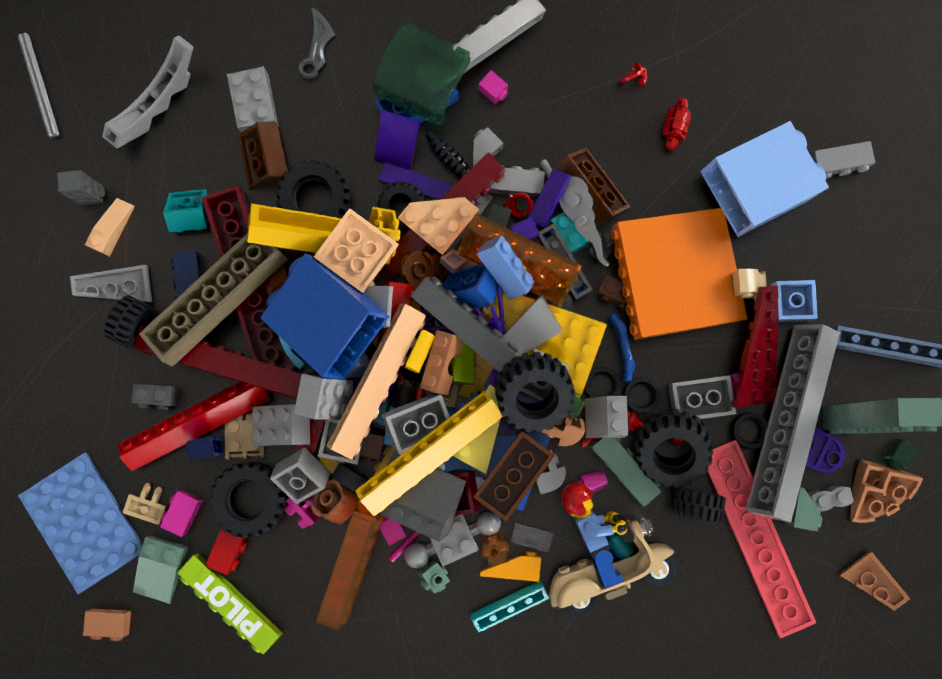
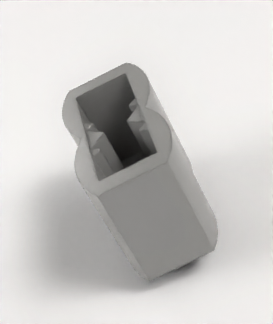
M831 486L824 491L813 490L808 492L820 511H827L834 506L845 507L854 502L849 487Z

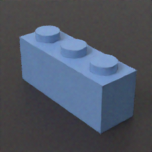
M502 235L485 242L477 252V255L499 286H501L509 300L527 294L533 286L534 280L523 266L521 260L513 252L510 244Z

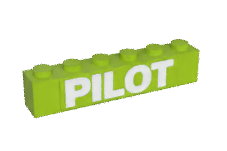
M199 553L193 555L178 571V574L181 576L180 580L185 585H190L194 589L196 596L200 599L204 598L209 603L208 606L212 611L219 612L227 625H232L237 629V634L242 639H247L254 651L264 654L283 633L218 571L206 567L207 561Z

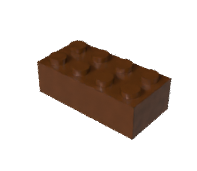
M521 431L473 497L507 522L555 455Z

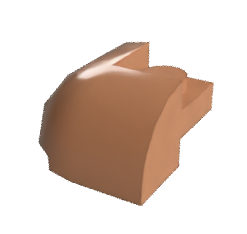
M570 411L567 418H562L563 422L557 426L555 424L552 426L553 429L548 431L547 429L542 430V433L550 438L557 437L558 446L574 445L584 435L583 419L578 420L571 415L572 411Z

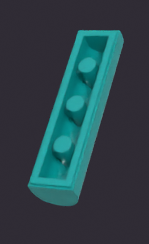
M539 580V582L528 585L470 613V617L479 633L549 599V596L541 580Z

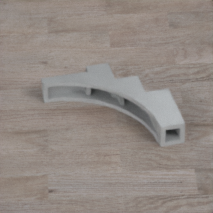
M181 36L174 37L162 67L149 86L127 109L105 123L102 137L116 149L148 132L152 117L167 110L171 96L187 87L191 74L187 69L194 48Z

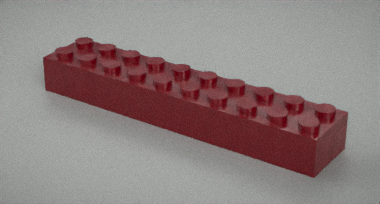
M239 185L202 197L220 258L248 233L250 209L244 190ZM267 278L236 307L250 355L261 358V362L267 363L268 360L278 363L280 368L289 366L298 369L286 354L279 336L261 319V316L268 308L267 300L272 294L268 287L270 282Z

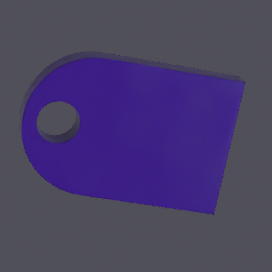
M815 427L806 467L819 473L834 472L840 468L844 461L845 452L843 445L834 436ZM831 453H835L837 456V461L834 464L828 460V456Z

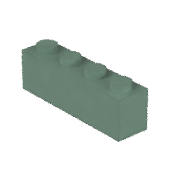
M600 438L590 448L640 506L645 507L661 493L659 489L660 484L652 482V478L649 479L643 474V471L640 470L638 464L633 459L634 454L629 448L624 449L620 444L622 442L620 438Z

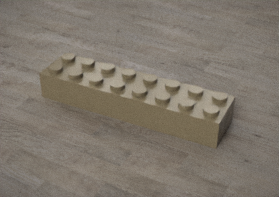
M247 233L139 335L162 362L173 367L288 260L277 247L247 242Z

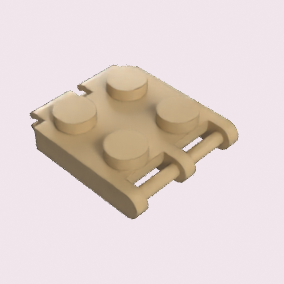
M246 413V420L241 415L225 423L226 460L235 457H243V459H248V457L265 458V446H253V413ZM242 451V453L239 454H231V452ZM248 451H260V453H248Z

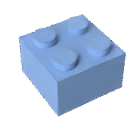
M815 280L776 281L771 284L778 286V322H810L818 319Z

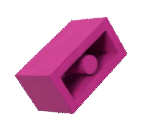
M184 490L177 491L170 498L169 503L171 505L168 511L166 510L161 517L162 524L160 527L180 537L186 536L203 499Z

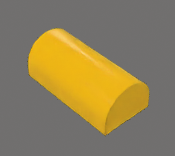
M421 330L404 367L415 373L420 372L435 338L433 334Z

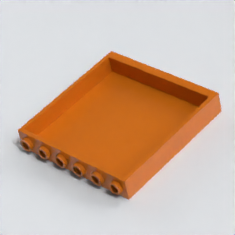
M721 208L622 221L611 226L610 234L615 244L614 254L619 263L618 274L622 278V293L626 298V313L630 317V332L634 340L747 320L743 298L741 296H734L732 273L737 268L726 217Z

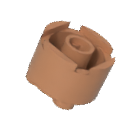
M335 479L328 480L325 489L314 494L313 502H311V508L315 515L337 524L344 523L359 505L356 493Z

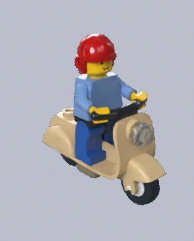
M580 482L571 483L566 486L562 491L561 500L568 515L573 516L592 560L582 559L576 565L570 567L563 566L558 569L550 586L551 606L566 608L573 615L583 616L592 612L596 607L597 595L607 592L605 594L607 600L622 596L627 593V588H630L631 582L642 577L654 586H664L670 583L676 573V563L671 556L674 550L665 544H647L644 536L650 537L651 532L654 531L651 521L643 517L640 521L635 520L631 522L629 519L625 520L623 516L618 515L619 513L614 511L607 512L606 516L603 514L596 516L592 510L593 502L591 497L593 492L587 485ZM607 521L610 522V523L616 524V526H611V525L600 526V525L605 524V522H607ZM613 532H617L625 543L634 541L639 551L633 556L612 563L613 556L609 551L611 549L605 536L613 535Z

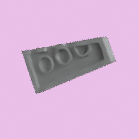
M147 265L70 276L73 296L120 300L124 296L130 295L142 302L152 303Z

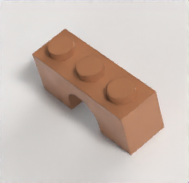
M439 330L436 331L420 388L438 394H449L454 376L449 375L448 366L453 357H460L464 343L458 336Z

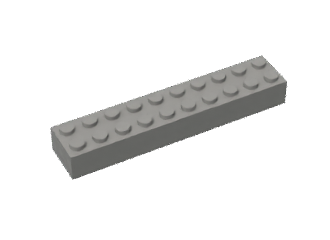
M824 324L794 325L745 510L761 517L790 523L792 520L840 332Z

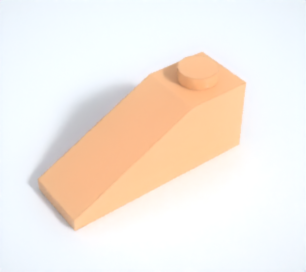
M116 198L93 227L85 245L110 257L135 206Z

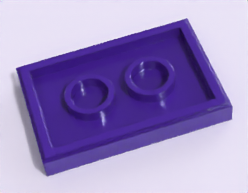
M383 110L380 118L374 159L410 170L420 122Z

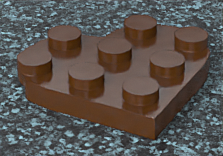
M419 250L411 251L404 256L401 265L398 267V273L401 275L404 283L412 284L414 291L426 277H436L443 285L448 274L451 272L439 263L440 257L443 255L438 251L432 254Z

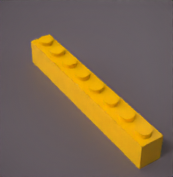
M483 391L356 489L355 492L360 501L373 516L382 512L389 504L400 498L411 487L417 485L420 480L431 474L443 462L448 461L452 455L463 449L470 441L480 436L492 424L497 423L503 417L498 406L486 391Z

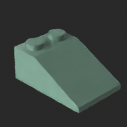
M153 535L145 537L138 559L133 592L170 604L180 576L178 571L183 567L189 546Z

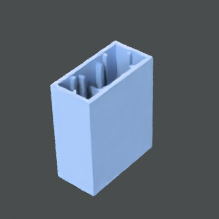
M791 121L716 157L700 171L737 237L808 202L829 188L825 182L826 173L823 167L818 163H814L806 149L807 141L805 136L799 130H795Z

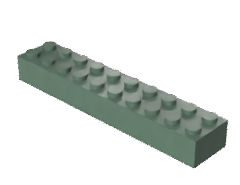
M895 398L822 407V430H829V434L937 431V427L942 426V398Z

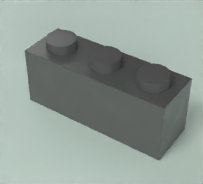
M83 171L57 173L58 192L79 205L103 203V197L105 196L104 187Z

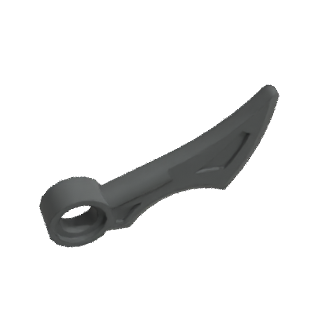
M311 8L313 35L308 58L302 60L299 64L301 76L307 80L314 79L320 68L326 63L323 55L324 47L331 38L335 37L328 21L315 8ZM312 65L314 70L311 73H305L304 67Z

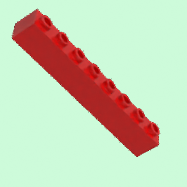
M241 382L224 388L221 392L210 396L208 399L189 406L186 410L175 414L169 419L156 423L151 428L122 441V443L118 444L119 457L131 471H134L251 411L253 407H258L270 401L269 391Z

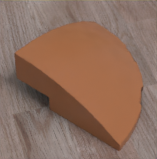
M860 459L852 489L854 502L851 504V521L859 523L874 522L877 517L882 515L888 517L900 510L899 505L914 496L923 478L896 468Z

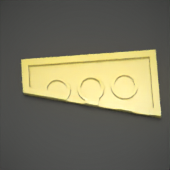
M489 385L486 393L498 406L495 387ZM500 419L452 456L486 474Z

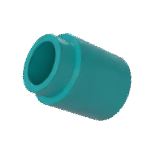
M617 532L606 536L611 552L619 560L625 559L633 553L630 543H625Z

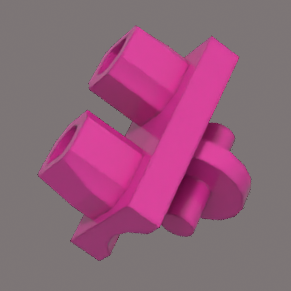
M314 496L298 504L290 498L286 500L287 505L284 511L291 516L297 512L301 516L297 523L302 529L313 525L321 518L315 515L311 508Z

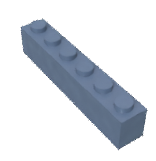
M844 326L832 327V329L840 332L836 345L837 349L942 368V344Z

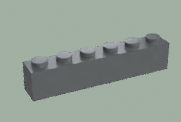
M426 277L411 297L497 371L504 372L502 367L506 363L511 364V359L520 355L518 347L512 342L507 343L502 339L503 335L497 329L492 330L487 326L488 322L483 317L474 315L472 313L473 309L468 304L460 303L454 292L451 290L446 291L441 286L442 282L436 277Z

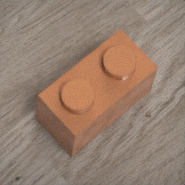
M95 608L85 611L83 636H90V639L99 640L102 637H110L109 640L112 641L122 640L123 637L129 635L131 611Z

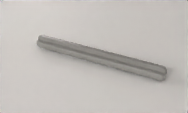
M27 33L19 34L18 40L47 135L50 138L59 136V131L30 37Z

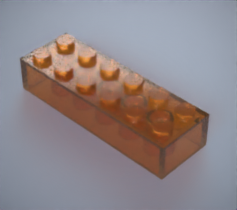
M476 213L467 225L457 254L476 264H481L483 262L477 255L481 246L485 242L502 235L510 244L516 256L521 260L527 272L531 274L534 284L530 291L539 296L542 295L545 299L561 307L582 266Z
M361 501L353 511L316 623L338 631L342 624L346 625L351 615L353 602L356 600L359 592L358 587L365 574L364 569L372 554L369 551H371L378 536L376 533L384 519V516L379 513L373 516Z

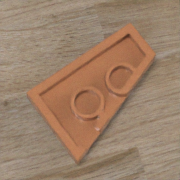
M868 551L839 573L841 577L894 611L910 600L909 596L871 551Z

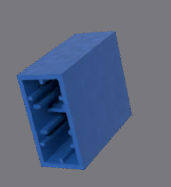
M305 253L303 257L296 259L289 268L290 276L281 289L274 291L267 300L268 308L261 316V319L321 377L344 380L390 316L364 293L315 259L314 256Z

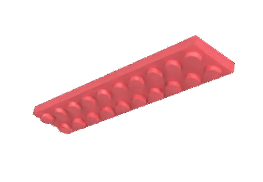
M736 440L714 448L713 460L711 465L708 466L707 474L716 494L726 498L724 513L778 637L783 638L816 624L772 520L745 511L754 479Z

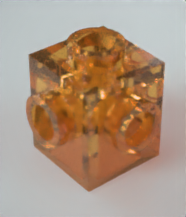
M497 534L487 536L480 549L483 558L487 559L489 568L508 562L510 558L508 540H504L503 535L497 536Z

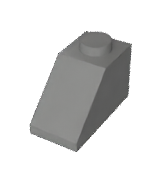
M488 127L484 131L482 129L479 130L474 136L473 167L488 152L494 157L503 149V142Z

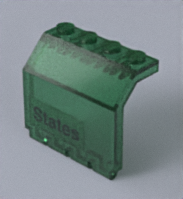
M407 22L405 26H400L381 58L373 80V94L380 99L392 102L397 107L409 110L414 115L426 118L430 123H436L441 126L450 97L470 63V51L457 46L456 50H453L455 44L442 38L436 42V35L422 30L421 34H419L420 28Z

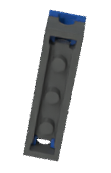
M552 224L539 231L541 246L573 302L591 293L593 289L555 225Z

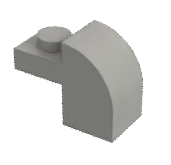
M552 453L555 456L547 465L548 471L542 472L536 481L540 495L556 490L564 482L566 470L564 466L557 468L556 465L559 464L556 453Z

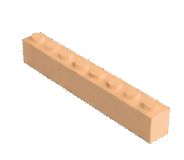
M400 304L390 322V327L387 328L327 444L328 448L349 459L357 456L361 449L360 443L362 439L367 437L372 420H375L379 414L378 408L381 402L386 400L390 385L397 379L399 367L403 366L407 359L406 353L415 344V336L425 324V314L407 304Z

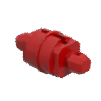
M679 97L675 106L669 107L664 119L662 134L666 137V148L669 150H675L678 142L685 140L690 127L691 113L687 109L688 100L684 97Z

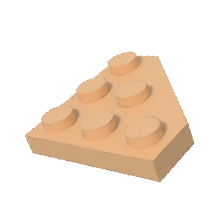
M465 197L409 203L398 218L440 254L444 255L480 210Z

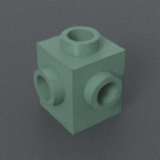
M431 559L424 567L416 571L421 579L419 583L425 591L441 592L450 581L446 576L448 572L444 566L442 567V565Z

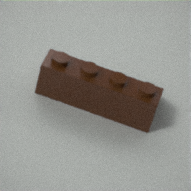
M587 147L568 154L554 167L570 176L581 178L587 184L588 192L593 199L592 210L595 215L594 223L597 229L608 224L631 207Z

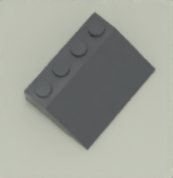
M394 451L387 465L400 455ZM436 468L431 474L420 480L417 485L411 487L400 498L394 500L382 512H379V514L440 542L449 534L466 481Z

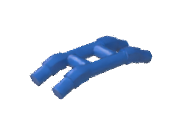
M615 313L607 320L615 330L623 362L621 381L628 383L632 381L635 362L630 349L627 326Z

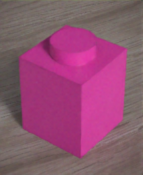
M490 71L479 83V91L496 104L499 100L503 101L508 95V84L493 71Z
M387 517L381 518L382 523L378 524L389 546L408 535L403 525Z

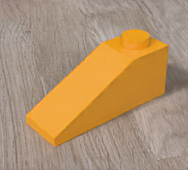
M525 551V554H519L481 569L480 576L539 582L541 557L537 555V552Z

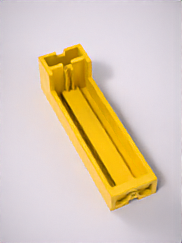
M251 203L247 242L317 253L342 218ZM372 207L369 223L395 242L399 241V219H396V212L394 210ZM396 250L393 252V254L391 255V257H394V256H395ZM391 257L388 259V261H387L385 264H389V263H390Z

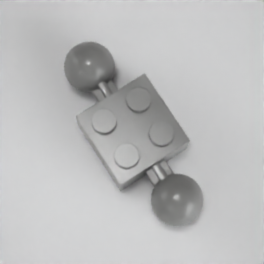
M486 510L478 515L475 523L468 525L464 514L454 516L448 536L440 542L430 538L431 543L427 545L421 543L409 545L404 554L405 561L412 568H422L428 563L429 556L437 553L442 567L478 551L479 548L474 536L480 533L486 536L496 534L501 527V519L494 512Z

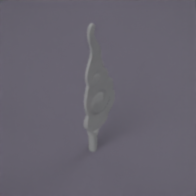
M542 160L540 165L549 177L552 168L547 160ZM572 176L559 203L565 214L575 223L577 231L594 245L599 261L604 266H608L609 263L603 257L601 238L596 231L594 223L593 199L588 192L587 184L581 178Z

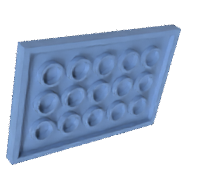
M83 453L18 495L77 594L86 591L140 555L143 543L87 453Z

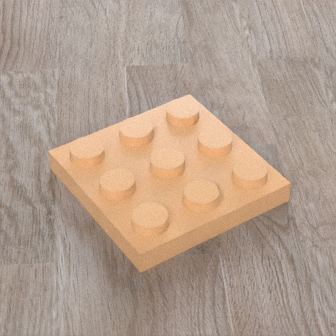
M349 208L314 258L364 293L399 244Z

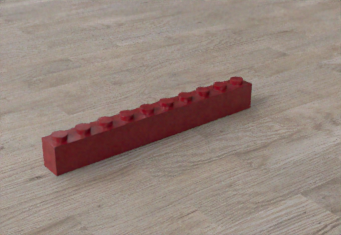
M141 326L139 333H141L146 327ZM138 333L133 348L158 357ZM202 340L177 362L296 400L302 374H312L303 371L302 374L297 373V369L289 366L280 368L278 363L269 360L267 363L261 362V358L252 355L250 358L244 357V353L233 350V353L227 352V348L219 345L213 348L210 347V343Z

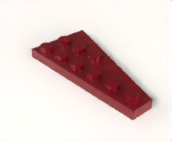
M759 286L754 305L755 318L754 322H750V339L745 342L739 368L741 372L740 381L735 384L734 390H737L735 400L731 401L730 407L739 408L774 402L777 393L778 286Z

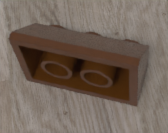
M257 122L239 134L238 139L249 189L279 183V180H284L283 174L286 171L288 172L285 163L277 123Z

